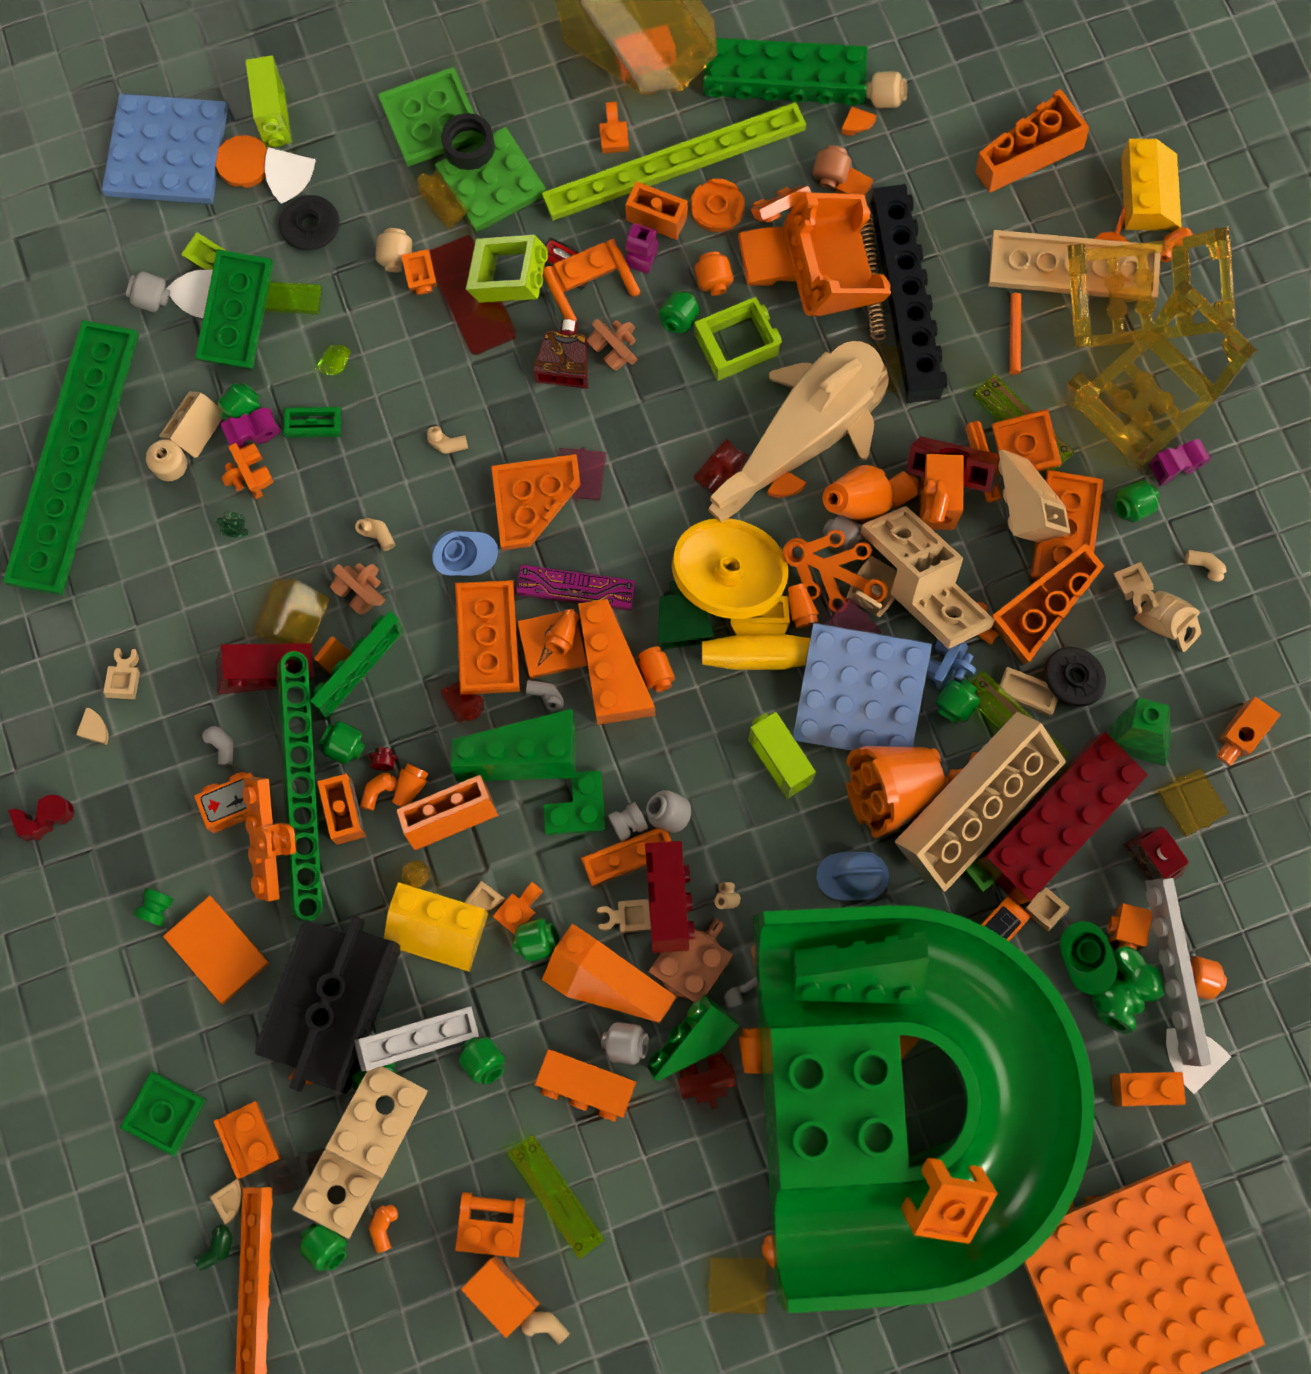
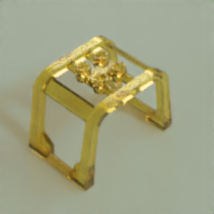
M1230 227L1214 228L1178 239L1086 250L1085 244L1067 246L1074 349L1236 330ZM1207 245L1211 260L1219 259L1222 301L1214 302L1211 321L1193 324L1188 249ZM1171 252L1176 326L1153 329L1152 313L1156 309V304L1152 299L1151 293L1154 275L1148 268V255ZM1136 256L1137 271L1132 278L1135 286H1127L1122 289L1125 284V276L1120 273L1119 258ZM1108 259L1109 274L1106 276L1104 284L1109 290L1110 304L1107 306L1106 312L1112 318L1113 333L1092 335L1088 305L1086 262ZM1138 299L1135 303V311L1141 318V330L1124 332L1123 317L1126 315L1128 308L1123 301L1133 302Z
M1183 280L1174 288L1148 331L1093 381H1090L1080 371L1067 383L1066 404L1073 411L1079 410L1127 459L1126 464L1135 472L1170 443L1225 392L1257 352V349L1188 281ZM1198 309L1226 336L1221 346L1230 363L1214 384L1162 334L1178 310L1192 316ZM1148 348L1200 398L1186 412L1183 413L1173 403L1174 398L1171 393L1163 391L1154 382L1151 373L1141 372L1132 363ZM1123 370L1134 380L1133 389L1138 393L1134 400L1128 390H1120L1112 382ZM1102 389L1112 397V407L1114 410L1124 412L1132 422L1125 425L1098 398ZM1151 402H1153L1152 406L1155 412L1160 414L1167 413L1174 420L1163 432L1152 422L1153 416L1146 410ZM1143 431L1153 439L1152 442L1142 433Z

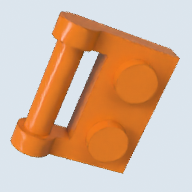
M463 1192L455 1251L519 1258L526 1199L516 1198L515 1201L475 1197L473 1193ZM471 1209L513 1214V1223L470 1219Z

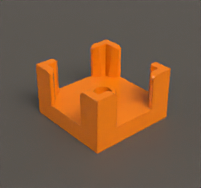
M927 1158L921 1170L930 1186L926 1197L918 1211L910 1197L905 1198L900 1208L913 1234L970 1244L998 1194L983 1168L970 1165L968 1169L974 1181L952 1178L941 1160Z

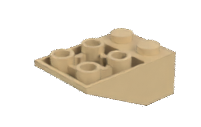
M1003 449L999 450L1000 460L998 462V469L1004 479L1003 497L1009 507L1008 525L1013 536L1040 543L1071 534L1066 506L1027 458Z

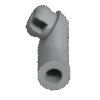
M533 680L527 681L526 694L541 696L547 710L557 712L563 708L564 699L556 685Z
M211 726L205 729L202 734L203 741L212 744L218 749V766H233V739L220 727Z

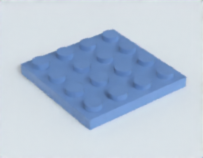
M119 94L102 187L103 194L108 197L213 204L218 175L216 159L218 149L223 143L228 112L226 101Z
M813 622L793 732L795 741L851 751L864 746L913 747L932 643Z

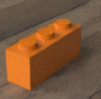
M481 775L396 809L403 832L414 850H418L498 816L491 794Z
M548 1049L535 1085L541 1088L539 1093L555 1100L558 1099L559 1095L570 1098L569 1105L584 1111L587 1110L589 1105L600 1110L598 1116L616 1122L617 1116L625 1117L637 1082Z

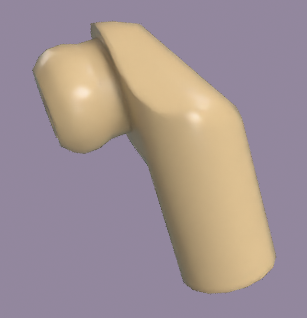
M364 518L356 522L355 529L357 533L365 537L377 539L383 551H388L395 547L396 544L383 521Z
M1187 550L1185 564L1204 566L1209 570L1207 576L1211 581L1220 582L1224 579L1226 565L1216 556L1208 552Z
M721 882L718 885L719 893H717L714 901L718 909L737 907L740 904V895L734 893L735 884L733 882Z

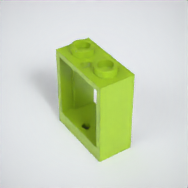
M273 55L245 60L253 118L263 143L266 147H281L284 144L292 143L284 85Z
M536 235L476 239L466 290L479 303L538 299L540 288L543 285L544 265L548 259L546 246ZM525 254L520 280L493 281L498 256Z
M756 296L694 322V335L717 381L772 359L779 354V347L782 344L781 336L776 328L772 329L769 323L770 316L764 304H759ZM752 318L765 346L726 362L713 333Z
M774 712L770 716L764 713L754 719L748 741L785 798L788 799L811 785L816 771L778 713Z

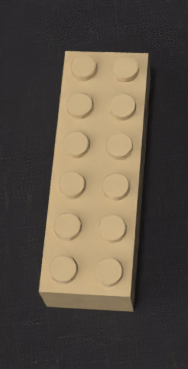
M1016 712L894 842L923 880L946 892L1066 761L1041 722Z

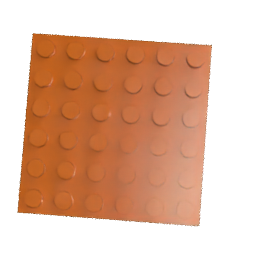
M1187 1160L1068 1210L1052 1235L1024 1262L1068 1374H1200L1265 1345L1192 1165Z

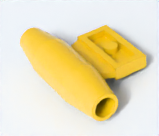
M781 596L775 606L759 616L746 619H730V626L735 634L734 636L702 641V665L733 670H785L806 666L810 638L785 634L790 624L789 596Z

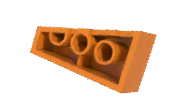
M1059 88L1053 93L1051 99L1046 103L1043 101L1026 119L1024 117L1020 119L1012 130L1008 133L1004 132L979 152L976 175L988 192L991 193L1084 149L1089 126Z
M1086 543L991 616L995 619L993 627L1023 665L1031 661L1057 625L1064 619L1079 597L1082 596L1104 568L1102 562Z

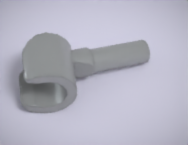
M757 977L744 985L731 988L724 994L728 1008L744 1003L741 994L757 986Z

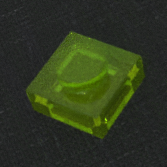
M330 345L316 368L323 374L338 375L347 366V359L351 351L344 345Z

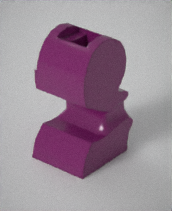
M633 223L625 250L629 251L626 257V263L629 268L649 274L658 252L659 242L656 238V230Z
M261 408L253 411L250 415L243 414L237 419L230 417L220 423L229 445L237 443L239 448L244 447L243 444L247 440L259 444L266 443L280 432V428L275 423L273 412L270 408Z
M1195 439L1182 446L1180 444L1175 449L1168 448L1157 453L1148 465L1161 487L1172 481L1181 471H1184L1187 475L1193 473L1209 463L1211 458L1202 441Z

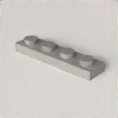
M472 1006L360 1038L354 1040L361 1070L368 1071L479 1037Z

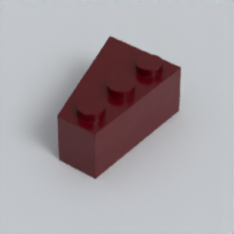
M312 643L221 644L216 659L217 695L278 689L277 664L285 654L292 651L300 652L306 657L310 685L314 678ZM285 661V668L289 673H299L300 667L296 661Z
M682 841L645 843L652 952L689 951V940L695 939L694 921H688L687 911H693L692 894L691 892L686 893L685 883H690L689 864L684 865Z

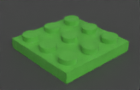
M454 67L378 94L407 167L444 154L441 134L445 124L456 115L464 113L474 114ZM470 130L461 132L452 140V146L456 150L483 139V135Z
M506 127L493 133L494 153L489 162L484 166L473 170L459 169L450 164L447 158L435 164L436 171L476 233L541 199L542 192L547 191ZM484 138L459 152L470 153L478 150L484 144Z

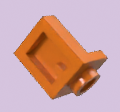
M429 249L401 255L410 292L416 291V295L433 292L432 288L437 287Z

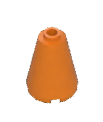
M861 465L853 468L827 486L823 492L822 501L825 508L832 513L861 523H867L890 511L894 500V488L892 483H889L885 476L886 473L882 469L873 465Z

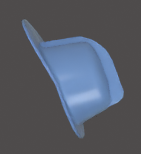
M450 530L441 534L436 542L432 543L433 565L443 575H480L490 570L498 557V546L495 540L482 532Z
M840 852L831 854L822 860L817 869L816 879L821 891L832 899L842 901L867 900L876 898L884 892L888 885L889 872L884 861L874 853Z

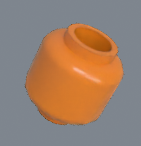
M713 251L701 255L694 267L700 290L711 293V296L726 293L727 287L733 283L734 276L730 261L725 255H721L720 252Z
M1198 956L1190 957L1198 998L1206 1000L1216 998L1225 989L1227 984L1223 967L1214 960Z

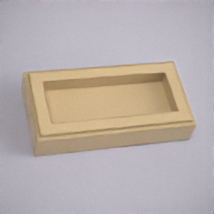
M1006 667L997 692L1008 701L1051 717L1058 698L1050 691L1047 683Z

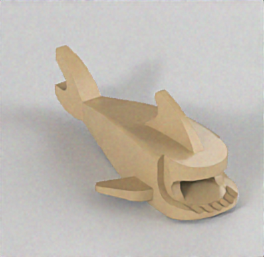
M850 341L838 346L830 354L824 352L814 364L804 362L772 370L769 373L771 381L793 389L774 416L742 471L730 477L711 496L710 501L712 504L708 508V512L720 522L728 519L737 513L757 491L774 482V480L786 472L794 470L819 455L846 434H848L859 458L867 460L874 430V420L870 412L882 401L887 390L889 378L887 368L884 366L876 349L864 342Z

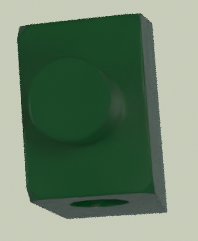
M675 580L670 581L671 595L662 596L659 601L658 647L664 650L702 645V641L714 639L708 613L689 601L680 591Z

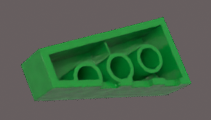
M573 709L452 739L451 768L457 782H464L478 775H481L483 781L575 778L576 722Z
M925 931L913 933L914 937L899 940L898 935L885 937V942L866 944L865 940L854 941L852 945L844 948H838L835 944L795 950L792 970L794 1000L922 1004L929 962Z

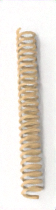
M870 213V221L865 225L871 226L863 227L860 232L863 233L861 236L868 261L875 260L869 262V265H875L870 267L871 270H876L871 272L874 275L879 274L877 273L879 269L877 268L878 263H876L878 259L875 258L877 256L875 253L877 249L874 248L876 246L874 243L876 239L873 238L875 236L873 233L874 228H872L874 224L871 223L873 221L871 218L873 214ZM883 304L868 305L870 337L875 340H883L887 337L884 334L886 330L883 329L886 326L883 324L885 320L882 319L884 317V314H882L884 311L882 309ZM873 334H874V335H882V334H883L884 337H878V338H877V337H873Z

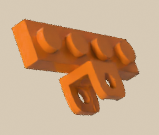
M261 777L244 778L245 787L243 788L242 795L247 805L248 815L245 820V826L250 837L248 857L253 868L251 888L255 898L265 901L278 900L280 895L276 855H291L296 852L294 828L286 823L273 824L269 779Z

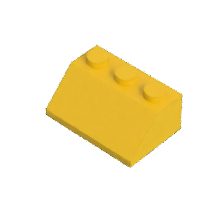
M1129 139L1121 155L1125 230L1175 231L1181 228L1177 153L1157 139Z
M398 882L388 910L383 939L398 943L400 951L470 972L488 912L483 908Z

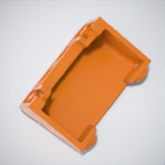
M806 192L785 219L784 236L803 310L807 316H824L881 303L891 294L890 283L884 274H874L872 276L860 231L870 218V210L864 194Z

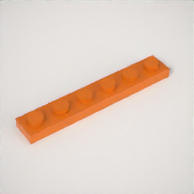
M272 1187L243 1188L235 1374H267L266 1348L268 1341L269 1275L271 1270Z

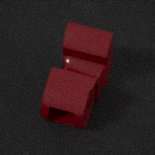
M47 795L38 800L36 818L32 820L30 814L22 810L11 809L8 810V813L19 838L27 842L30 840L40 841L46 833L53 831V823L62 825L72 819L74 806L59 795Z

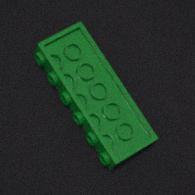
M707 37L703 95L713 98L737 97L743 100L756 98L767 101L791 100L796 103L808 101L820 104L843 103L849 106L864 105L867 91L868 46Z

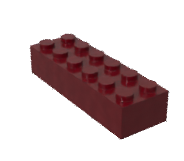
M1106 732L1090 739L975 862L1017 905L1030 902L1148 774Z

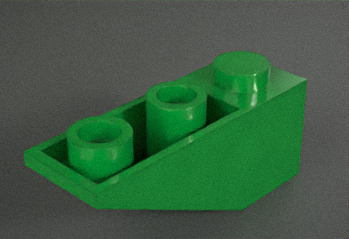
M704 994L699 1001H695L691 1005L684 1021L672 1029L668 1041L661 1050L658 1049L651 1056L647 1067L653 1079L659 1081L721 1050L740 1026L734 1016Z

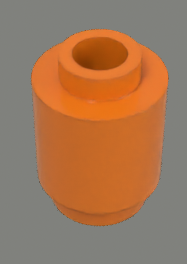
M901 471L888 480L894 488V500L891 506L893 510L918 495L917 488L920 486L913 474Z
M658 646L642 651L638 655L640 659L638 665L648 689L655 690L658 693L671 688L675 675L666 653L662 652Z

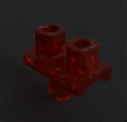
M726 439L694 475V480L714 494L723 483L737 473L748 460L749 455L737 449Z
M722 1053L707 1058L710 1071L698 1074L695 1063L679 1070L680 1079H678L682 1100L695 1097L697 1104L709 1101L711 1110L717 1108L716 1099L727 1096L725 1088L736 1085L733 1067L728 1065Z

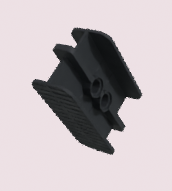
M355 915L352 917L346 934L306 920L301 925L300 931L296 936L295 944H293L284 973H282L280 983L277 986V991L274 994V999L271 1002L269 1012H267L266 1020L263 1023V1028L255 1045L256 1055L296 1068L289 1087L292 1090L301 1092L306 1080L345 1094L352 1086V1075L360 1063L354 1040L370 1036L374 1022L377 1019V1014L380 1011L381 1003H383L384 995L387 992L388 984L391 981V976L394 973L395 965L398 962V956L400 955V945L395 941H389L363 932L365 920ZM332 980H338L340 983L339 992L334 996H329L326 992L328 983ZM326 1009L329 1013V1020L325 1025L318 1026L315 1021L316 1014L320 1010Z

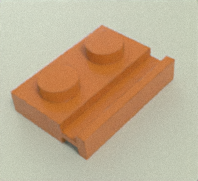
M254 1101L214 1121L237 1179L244 1178L281 1160L258 1101Z

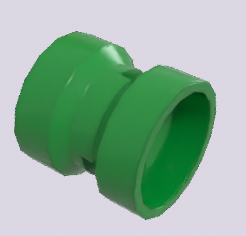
M145 887L142 894V903L144 904L143 906L136 907L133 916L162 927L165 920L162 912L171 907L174 898Z

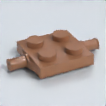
M714 918L706 933L694 929L695 939L689 940V951L662 952L649 970V973L660 980L666 989L676 997L685 998L694 1003L699 1001L704 994L708 996L734 957L732 953L721 947L716 940L725 924L719 921V919Z

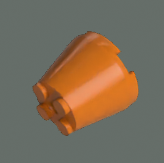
M864 746L853 749L849 753L846 764L850 767L851 782L846 783L849 801L859 824H866L871 830L872 837L877 838L892 834L914 821L950 783L949 779L944 776L940 764L941 757L939 751L936 748L929 749L926 747Z

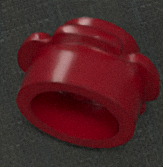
M384 747L375 748V752L368 755V758L371 760L370 767L380 771L393 770L394 763L398 760V757L392 754L393 750Z

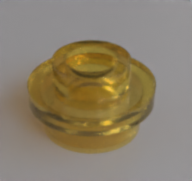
M421 860L411 861L402 868L401 880L405 885L418 888L425 885L431 877L429 866L425 865Z

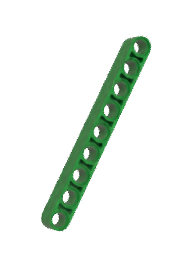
M292 651L285 654L277 664L285 823L294 828L295 844L298 839L302 838L307 840L310 845V850L306 855H301L297 851L294 854L287 855L291 914L295 919L305 922L306 920L312 921L319 917L322 911L308 662L303 654ZM285 661H296L300 667L299 673H289L285 668ZM290 689L297 690L301 694V702L298 704L291 703L287 699V691ZM290 719H298L302 723V733L295 734L290 731L288 726ZM292 749H300L304 753L305 759L302 764H296L291 760L290 752ZM299 778L306 783L307 787L304 794L294 792L292 789L294 779ZM298 808L304 809L308 814V821L304 825L298 824L294 820L293 815ZM301 869H307L311 873L312 879L307 886L300 884L297 880V874ZM303 899H308L313 904V912L309 916H304L299 911V904Z

